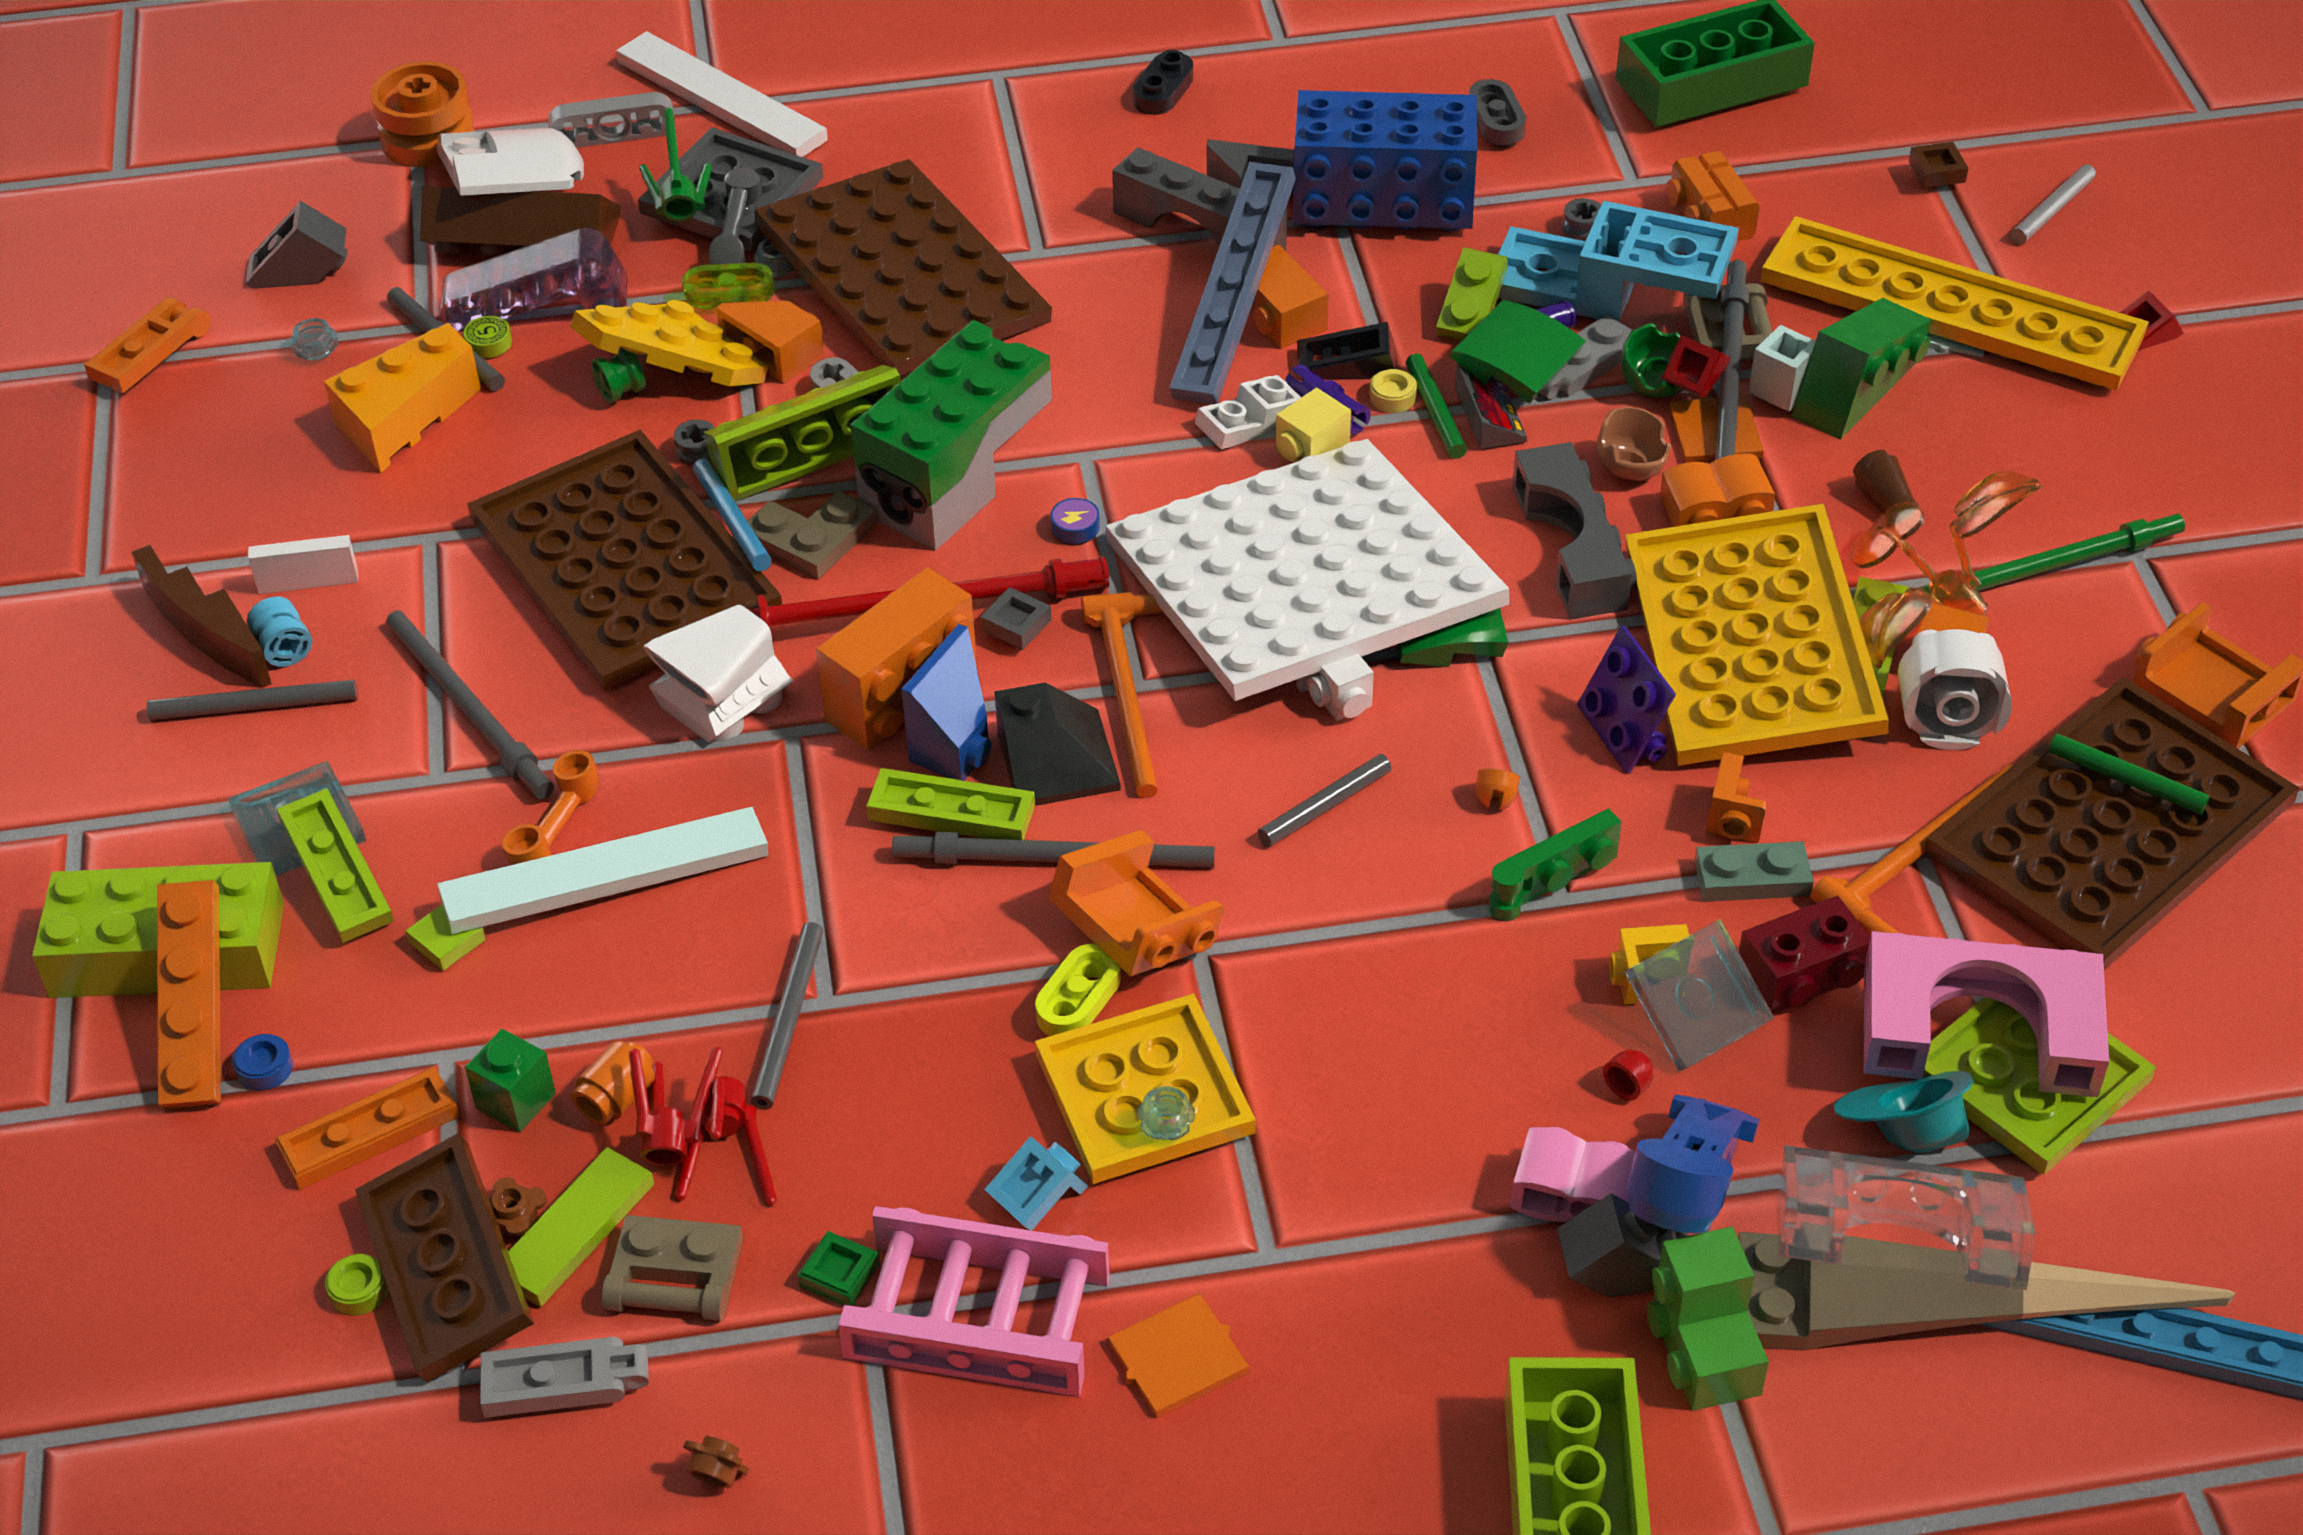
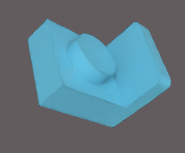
M1030 1136L984 1190L1023 1226L1032 1231L1069 1187L1082 1194L1088 1185L1074 1173L1081 1163L1063 1147L1054 1142L1047 1149Z

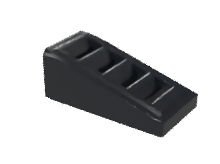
M1388 322L1297 340L1298 365L1308 367L1311 372L1322 379H1372L1375 374L1381 371L1397 369L1396 349ZM1314 355H1322V359L1314 361Z

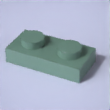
M1804 841L1696 847L1694 862L1703 902L1805 897L1811 895L1814 881Z

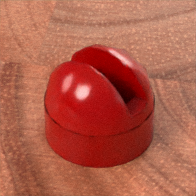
M1628 1049L1616 1054L1604 1065L1603 1077L1609 1088L1616 1095L1626 1100H1635L1650 1086L1653 1080V1065L1651 1059L1642 1051Z

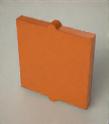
M1706 395L1703 399L1669 401L1668 409L1684 463L1715 461L1719 398H1712ZM1739 396L1735 454H1753L1757 458H1763V446L1747 396Z
M1200 1293L1108 1336L1109 1346L1126 1371V1383L1130 1386H1136L1156 1418L1249 1373L1248 1363L1230 1338V1326L1227 1324L1221 1325Z

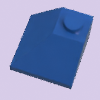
M958 624L902 688L909 762L944 777L964 781L975 767L980 768L986 762L991 750V740L988 738L987 714L968 627Z

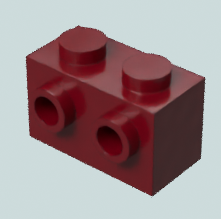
M1837 895L1742 931L1736 967L1768 1011L1774 1013L1790 1006H1802L1818 995L1839 987L1848 988L1864 978V966L1870 936Z

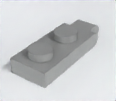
M1607 314L1577 333L1586 340L1582 349L1540 394L1549 400L1562 392L1571 396L1622 362L1623 344L1632 330Z
M616 1337L481 1352L480 1405L484 1418L617 1402L624 1398L625 1390L640 1389L649 1383L648 1349L639 1344L623 1346V1341Z

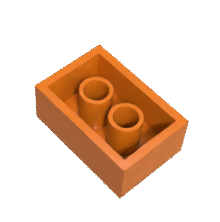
M926 567L816 648L825 721L868 751L884 738L895 734L900 726L905 723L902 688L958 624L968 627L977 668L972 595L931 568Z

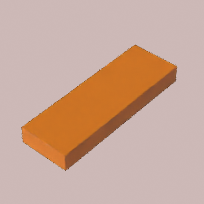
M434 1066L274 1139L298 1189L301 1190L460 1117L456 1102Z

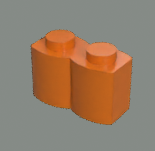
M1733 454L1717 459L1710 464L1688 462L1663 471L1660 498L1673 527L1772 512L1774 509L1775 493L1756 455Z

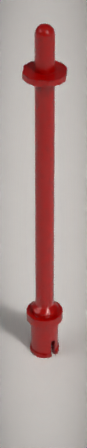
M1105 556L1098 559L1062 563L1061 559L1049 560V565H1045L1041 571L952 583L971 594L972 600L1001 596L1009 587L1022 593L1044 590L1049 595L1053 594L1054 599L1065 598L1066 592L1109 588V570ZM895 590L768 606L765 596L757 595V608L748 610L762 619L771 631V626L864 614Z

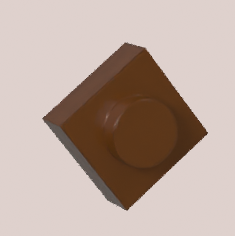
M1954 142L1911 147L1908 162L1923 188L1966 183L1969 168Z

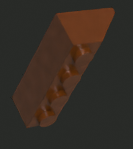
M422 186L420 241L435 246L434 252L438 254L462 255V247L479 248L478 255L506 257V249L523 250L522 257L550 259V251L567 252V259L594 261V253H609L621 215V205L600 194L530 191L460 196L457 188Z

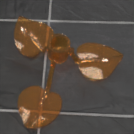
M2012 471L1996 472L1980 480L1960 498L1954 508L1958 518L1952 521L1949 527L1963 574L1955 573L1951 569L1937 574L1906 541L1924 523V513L1919 506L1911 502L1899 503L1884 511L1875 520L1871 528H1868L1856 539L1850 549L1849 556L1857 567L1869 568L1886 560L1899 547L1931 581L1929 584L1931 595L1923 588L1915 589L1913 587L1907 589L1904 594L1892 592L1876 601L1861 616L1859 623L1873 666L1878 669L1881 668L1889 652L1926 616L1932 602L1985 615L1988 604L1975 589L1981 582L1973 573L1963 538L1982 531L2026 497L2043 488L2037 479Z

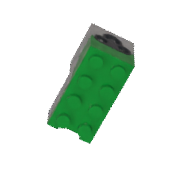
M972 320L851 424L859 501L877 509L878 522L936 551L996 497L993 453L1052 401L1050 356L1035 348H1028L1022 343L1007 344L993 337L992 328Z

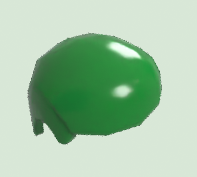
M1654 323L1646 324L1630 332L1622 348L1621 370L1624 379L1633 390L1644 396L1661 399L1675 396L1684 390L1661 379L1680 338L1679 333L1667 334L1660 332Z

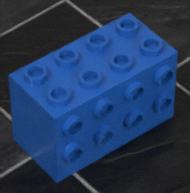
M1298 90L1294 145V173L1296 180L1293 192V224H1305L1310 227L1349 225L1358 229L1370 226L1395 227L1401 230H1410L1415 227L1440 228L1445 231L1472 229L1477 162V95Z

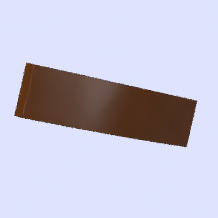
M151 545L131 552L144 590L162 615L192 645L222 667L261 688L272 684L262 649L224 588L205 596L187 566L167 573Z

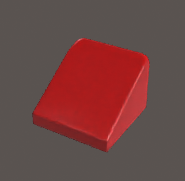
M2149 290L2120 312L2149 321L2139 350L2176 339L2184 334L2177 318Z
M1681 335L1661 379L1705 398L1728 366L1731 357Z

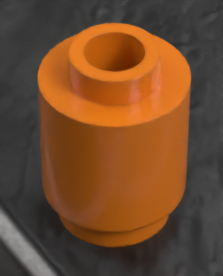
M613 1041L576 1080L577 1088L571 1094V1099L579 1112L588 1120L598 1125H605L610 1119H619L635 1102L629 1051L636 1048L640 1051L646 1089L655 1080V1073L652 1068L653 1059L639 1044L635 1042Z

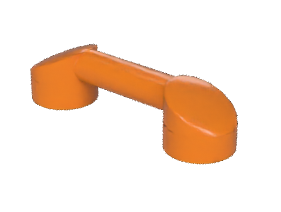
M583 750L570 751L561 755L555 761L553 773L561 794L539 826L535 824H521L510 829L504 835L502 848L507 860L511 864L551 856L550 846L578 805L588 802L594 796L599 785V774L593 756L589 752Z

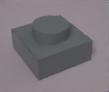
M1009 587L980 616L981 631L1023 650L1051 621V606Z

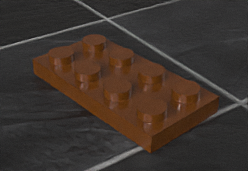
M459 1133L355 1189L415 1371L426 1383L534 1324L471 1149Z

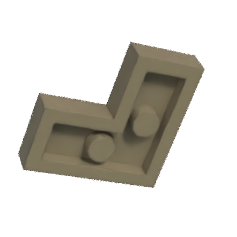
M837 491L809 518L770 500L748 520V523L770 557L819 580L878 524L876 508Z

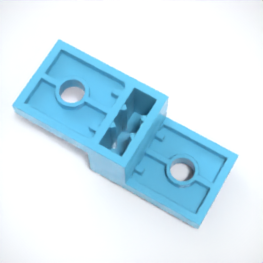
M1608 201L1602 202L1586 241L1511 226L1498 255L1508 258V268L1498 298L1539 307H1546L1561 300H1568L1577 315L1599 320L1608 314L1619 322L1635 282L1649 287L1656 286L1688 293L1693 296L1716 299L1737 243L1739 228ZM1676 252H1682L1689 255H1678L1676 254ZM1545 268L1548 269V271H1539L1537 269Z

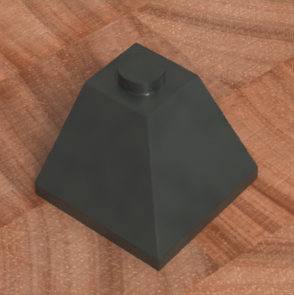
M1046 682L994 691L997 735L1011 786L1014 789L1033 791L1035 794V806L1121 790V783L1098 709Z

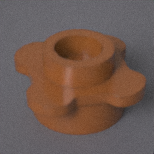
M509 1177L499 1179L494 1183V1193L489 1199L501 1234L507 1238L523 1236L537 1222V1210L542 1209L547 1201L545 1192L541 1188L528 1189L517 1185L513 1178ZM516 1204L514 1207L506 1208L507 1206Z
M705 1436L702 1444L686 1440L683 1445L684 1449L691 1452L685 1472L698 1480L729 1489L732 1488L737 1474L743 1476L748 1474L749 1468L742 1465L743 1460L737 1456L739 1448L727 1441Z

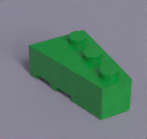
M1881 298L1820 330L1801 384L1792 417L1841 440L1916 363H1919L1924 358L1930 345V337L1927 336L1932 319L1885 298Z

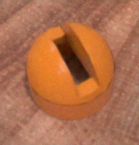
M1485 768L1478 770L1475 786L1477 798L1487 808H1489L1492 798L1498 799V810L1509 807L1517 796L1520 776L1501 769Z

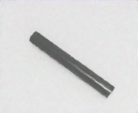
M1383 754L1373 757L1258 829L1257 833L1260 841L1266 847L1273 846L1392 770L1390 761Z

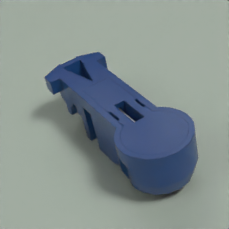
M1675 1094L1668 1115L1669 1118L1675 1119L1664 1137L1662 1139H1644L1637 1144L1627 1185L1629 1208L1637 1217L1664 1229L1692 1234L1705 1233L1710 1229L1711 1223L1723 1207L1733 1174L1731 1164L1739 1139L1753 1143L1760 1119L1735 1108L1705 1099Z

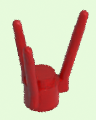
M714 1047L711 1051L688 1120H683V1113L680 1110L664 1107L663 1065L660 1062H655L652 1066L655 1080L651 1083L652 1110L649 1111L641 1054L636 1048L629 1051L630 1072L637 1114L636 1135L641 1137L640 1158L644 1162L663 1167L682 1164L687 1158V1144L700 1142V1124L723 1054L720 1047Z
M719 1076L713 1081V1087L700 1124V1142L688 1144L687 1158L682 1164L675 1191V1198L677 1200L683 1201L687 1196L705 1131L710 1134L713 1140H717L720 1137L732 1136L740 1127H743L765 1201L770 1206L776 1204L777 1198L756 1125L757 1110L756 1107L746 1104V1089L740 1080L733 1077Z

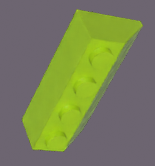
M881 365L868 371H861L844 380L822 388H815L804 395L780 404L767 406L761 411L734 421L724 422L716 428L705 431L704 435L713 467L734 501L854 457L851 424L901 382L897 369Z

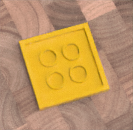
M1194 993L1035 1041L1036 1057L1092 1184L1256 1134V1119Z

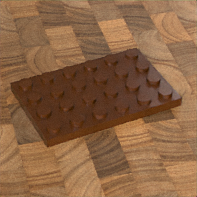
M910 159L895 162L889 166L855 175L852 178L824 187H818L812 191L778 200L775 203L755 209L756 226L879 363L896 368L900 376L914 371L972 320L992 328L993 337L999 340L1051 322L1052 307Z
M641 429L467 503L472 521L604 691L658 667L647 655L643 647L654 638L736 605H742L746 609L757 608V595H764L768 606L782 605V597L777 589L761 571L753 568L737 542Z
M2122 677L1932 833L1926 841V854L2066 950L2103 954L2105 970L2289 808L2296 800L2299 787ZM2058 733L2210 795L2209 801L2202 815L2050 754L2048 753L2050 744L2055 734Z

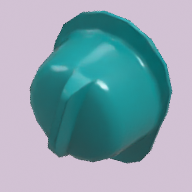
M1950 1071L1918 1080L1867 1086L1839 1098L1834 1105L1836 1115L1847 1120L1875 1121L1888 1141L1901 1149L1916 1153L1930 1152L1962 1142L1968 1138L1969 1125L1962 1095L1970 1089L1974 1081L1968 1072Z

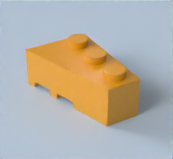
M449 323L431 329L417 338L391 348L324 381L335 425L380 473L391 465L390 457L405 444L412 448L421 440L420 432L435 419L443 422L481 390L472 346Z

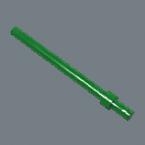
M2178 513L2149 522L2144 519L2127 522L2114 532L1911 589L1909 591V601L1914 609L1927 606L1928 602L1939 603L2126 549L2128 552L2138 551L2150 547L2154 540L2184 532L2185 522Z

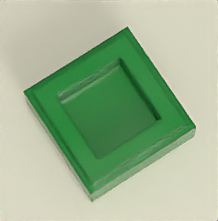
M827 1231L798 1273L799 1287L843 1306H853L880 1265L879 1252Z

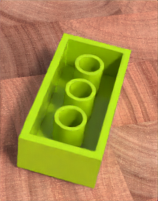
M256 862L52 872L32 955L49 998L157 993V884L214 880L219 885L220 990L271 988L284 910V901L272 863Z
M1509 1357L1504 1399L1513 1535H1651L1634 1358Z

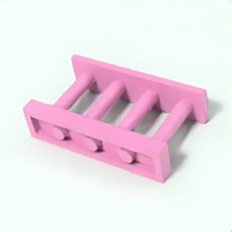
M875 1206L872 1219L876 1249L886 1251V1255L870 1306L862 1308L844 1305L838 1324L843 1359L1080 1397L1085 1378L1083 1343L1070 1340L1085 1283L1108 1286L1110 1273L1107 1242L1095 1241L1083 1235L1063 1236L923 1214L911 1208L891 1209ZM910 1255L944 1260L929 1316L918 1317L893 1313ZM968 1264L1002 1270L988 1325L984 1327L952 1322ZM1026 1274L1061 1279L1047 1335L1042 1337L1011 1332Z

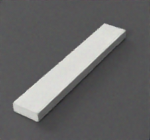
M647 31L616 50L617 60L621 65L773 148L804 157L828 141L827 129L824 126Z

